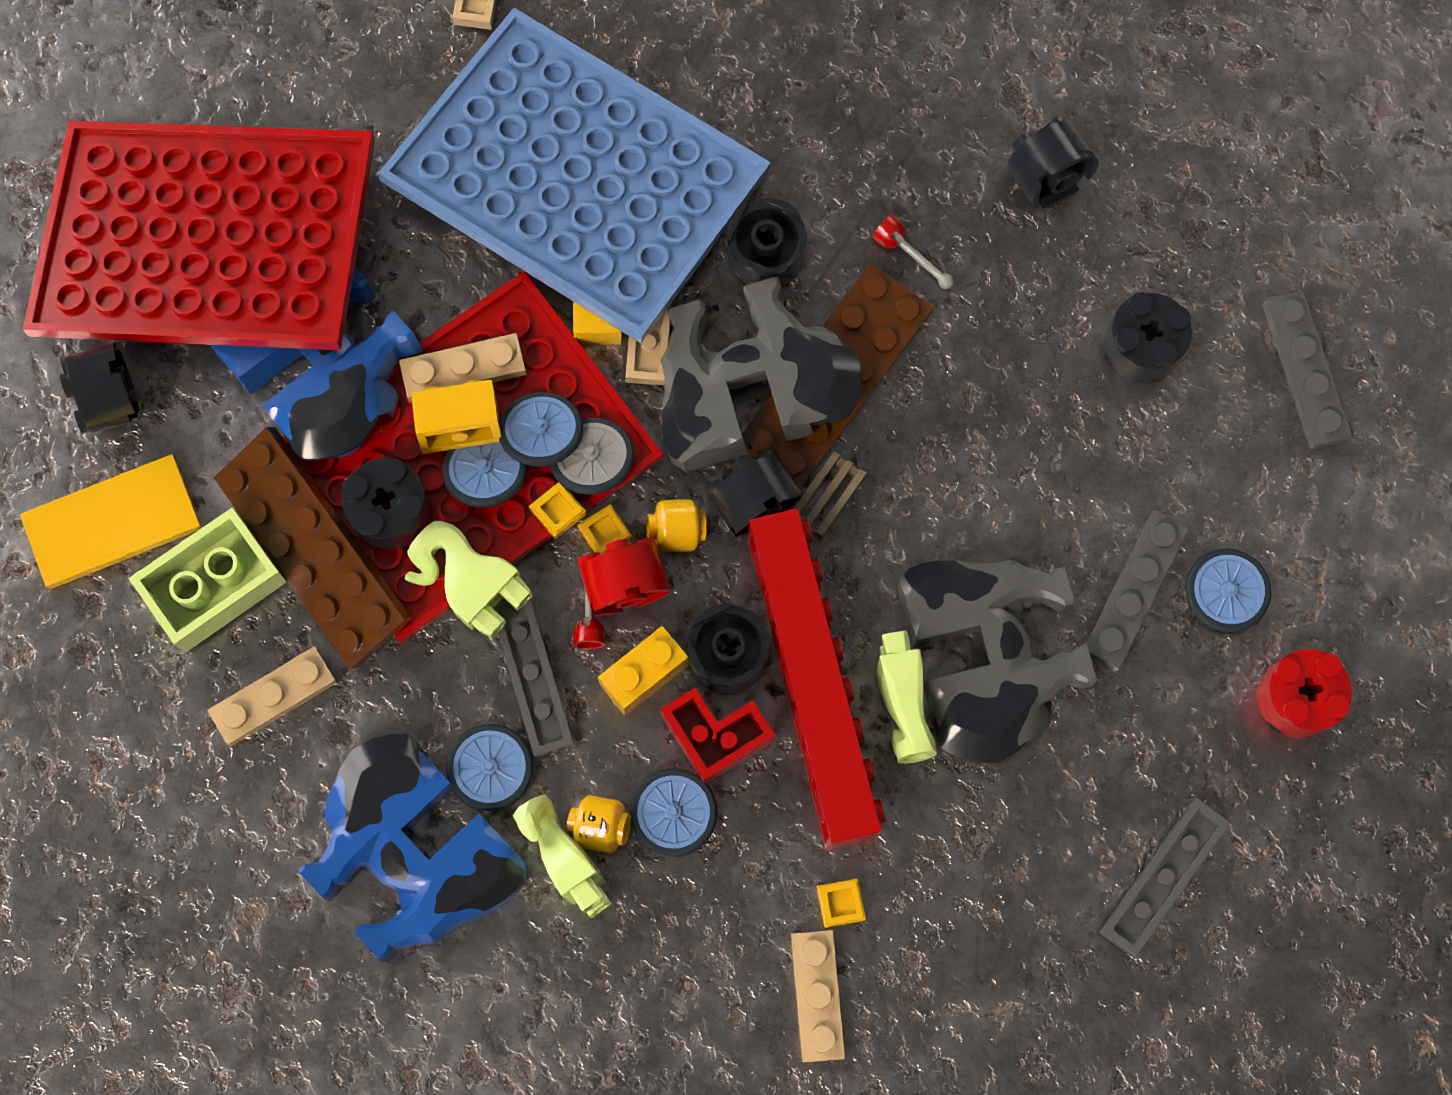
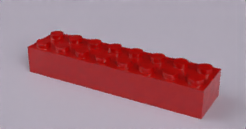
M798 508L750 519L748 542L826 850L830 851L875 840L881 833L882 824L886 823L885 813L881 800H873L870 788L872 783L875 782V775L870 758H862L860 747H862L861 742H864L865 738L859 717L852 718L851 702L854 701L853 690L849 677H841L839 668H841V662L844 661L839 638H831L829 629H831L830 622L833 621V614L828 597L821 599L820 582H823V576L818 558H810V543H813L808 519H800Z

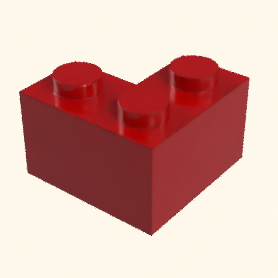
M696 687L660 709L661 718L704 784L710 783L772 744L775 739L773 730L753 700L719 722L715 719Z

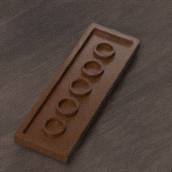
M869 264L822 326L833 331L851 349L860 362L861 390L851 415L839 422L811 426L812 435L786 442L773 395L771 394L742 433L748 454L741 457L752 454L756 458L764 451L773 448L780 456L801 491L932 314L934 307L872 264Z
M265 427L214 477L349 670L358 668L413 619L275 427Z

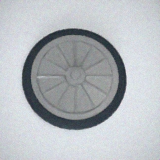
M601 418L582 419L583 435L578 447L570 456L561 462L550 465V468L557 481L573 492L587 495L604 493L618 486L629 474L634 462L633 443L626 431L612 421Z

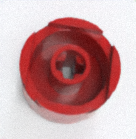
M655 537L638 540L632 545L629 538L616 540L605 546L607 550L605 553L595 552L577 558L580 574L594 616L622 613V608L636 605L637 608L646 606L669 594V582Z
M1315 649L1294 651L1274 663L1264 674L1257 689V702L1264 719L1282 731L1281 733L1295 738L1316 735L1338 723L1348 714L1352 699L1351 681L1340 659L1331 653ZM1302 687L1304 691H1308L1310 698L1308 699L1307 695H1300L1299 688Z

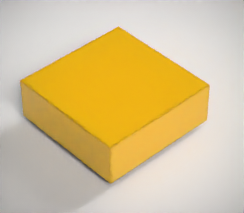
M559 482L529 506L530 511L555 540L587 514L586 510L568 489Z
M611 504L577 524L579 531L594 553L599 552L602 554L607 552L605 546L610 542L629 538L630 541L633 540L629 530Z
M858 879L816 887L824 928L866 920Z

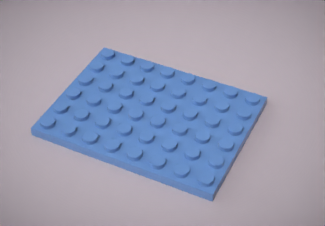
M513 8L378 172L380 182L642 343L729 226L736 211L746 203L769 172L771 162L516 8Z

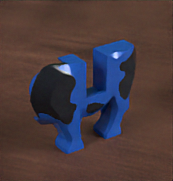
M354 268L349 303H369L376 297L367 280ZM394 310L386 315L383 325L375 328L370 337L361 344H356L344 332L341 350L210 345L250 395L302 355L308 359L313 366L262 404L275 425L286 436L295 453L303 460L321 461L350 455L363 444L381 415L389 413L393 417L399 397L394 387L387 383L401 357L417 355L422 351L414 333Z
M389 734L376 737L360 744L349 752L338 771L326 799L324 817L330 829L333 830L328 847L319 862L305 864L298 869L299 873L327 901H331L338 894L341 886L349 884L353 875L362 866H366L379 882L398 893L401 908L394 914L393 919L380 924L361 925L354 931L382 962H387L398 949L418 944L438 943L443 937L459 926L483 918L511 900L519 893L527 880L528 865L479 813L430 860L406 836V833L452 791L451 787L453 786L433 765L419 743L408 734Z

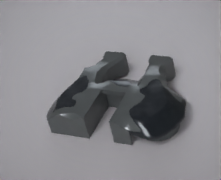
M772 277L743 287L752 321L759 330L757 337L736 341L719 353L707 351L706 345L702 343L703 334L710 324L703 300H696L669 308L667 311L673 331L668 348L661 358L665 377L662 433L672 464L685 472L748 454L730 390L768 379L786 442L812 435L811 426L839 422L849 417L857 404L861 390L860 362L851 349L833 331L822 326L803 327L796 317L783 306L785 295L779 277Z
M956 560L932 561L909 568L899 580L897 589L913 648L976 632H981L990 665L929 679L924 685L930 713L934 715L936 739L941 750L953 757L974 763H999L1016 753L1029 741L1040 738L1049 725V709L1046 703L1051 701L1060 691L1068 686L1087 689L1097 682L1086 644L1077 647L1071 653L1060 652L1045 660L1036 659L1030 638L1020 621L1022 610L1033 606L1034 603L1045 604L1058 612L1069 610L1074 605V596L1065 567L1044 573L1036 569L1027 568L1013 560L987 565Z

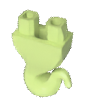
M443 521L432 522L417 535L407 551L410 560L421 570V573L408 572L405 575V580L421 586L433 584L439 576V567L433 555L440 548H443L446 551L445 593L450 607L455 615L471 630L476 628L479 632L493 639L506 624L505 619L493 608L504 598L518 611L532 598V592L521 579L519 571L507 560L500 557L478 554L471 548L463 533L453 524Z
M907 631L882 635L883 646L879 648L880 657L876 670V680L882 701L888 713L899 727L894 728L892 732V747L898 763L909 764L924 761L934 757L937 754L935 740L925 721V692L920 649L911 650Z
M546 794L540 795L520 806L513 814V818L522 834L528 840L539 842L540 852L547 872L561 896L573 905L577 903L584 913L587 912L591 918L609 907L612 903L601 888L607 880L585 850L561 828L550 798Z

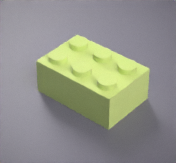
M233 507L128 578L173 644L185 653L287 583Z

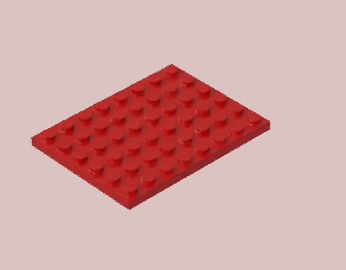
M68 121L23 331L28 337L341 350L374 152L375 137L373 132Z
M525 271L419 342L422 348L420 353L401 357L400 359L517 333L526 375L493 383L499 420L505 409L516 399L531 393L549 392L558 394L572 402L581 414L582 419L601 418L616 423L626 431L633 443V466L627 477L618 486L604 493L591 495L576 493L568 489L586 510V513L664 459L662 451L576 338H574L573 334ZM398 362L387 383L394 387L399 397L393 417L389 413L381 415L371 433L355 452L344 457L321 461L303 460L295 453L286 436L282 437L413 618L394 635L399 643L403 644L452 609L445 593L446 551L440 548L433 555L439 567V576L433 584L421 586L406 581L405 575L408 572L421 573V570L415 566L408 556L407 551L411 544L403 548L388 550L368 544L357 535L347 520L342 507L343 483L346 478L358 467L376 459H399L414 470L428 494L431 510L425 527L434 521L453 524L463 533L475 552L484 556L500 557L512 565L553 537L530 511L529 506L556 485L558 481L553 475L550 465L540 467L527 465V475L521 489L502 504L482 508L469 506L455 499L447 490L442 477V465L448 450L422 454L415 430L413 404L407 398L401 367ZM389 499L382 502L384 510L391 508Z

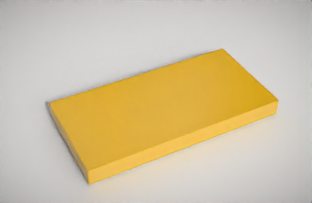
M173 454L20 514L43 581L49 590L197 532L202 528L179 465Z

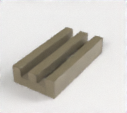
M836 451L832 452L801 496L800 501L793 508H798L800 515L834 466L840 468L808 516L805 518L800 515L801 520L808 519L812 534L821 540L867 474L863 469L854 467V463L848 459L846 461L842 459ZM849 474L853 477L852 481L818 527L813 522L846 475Z

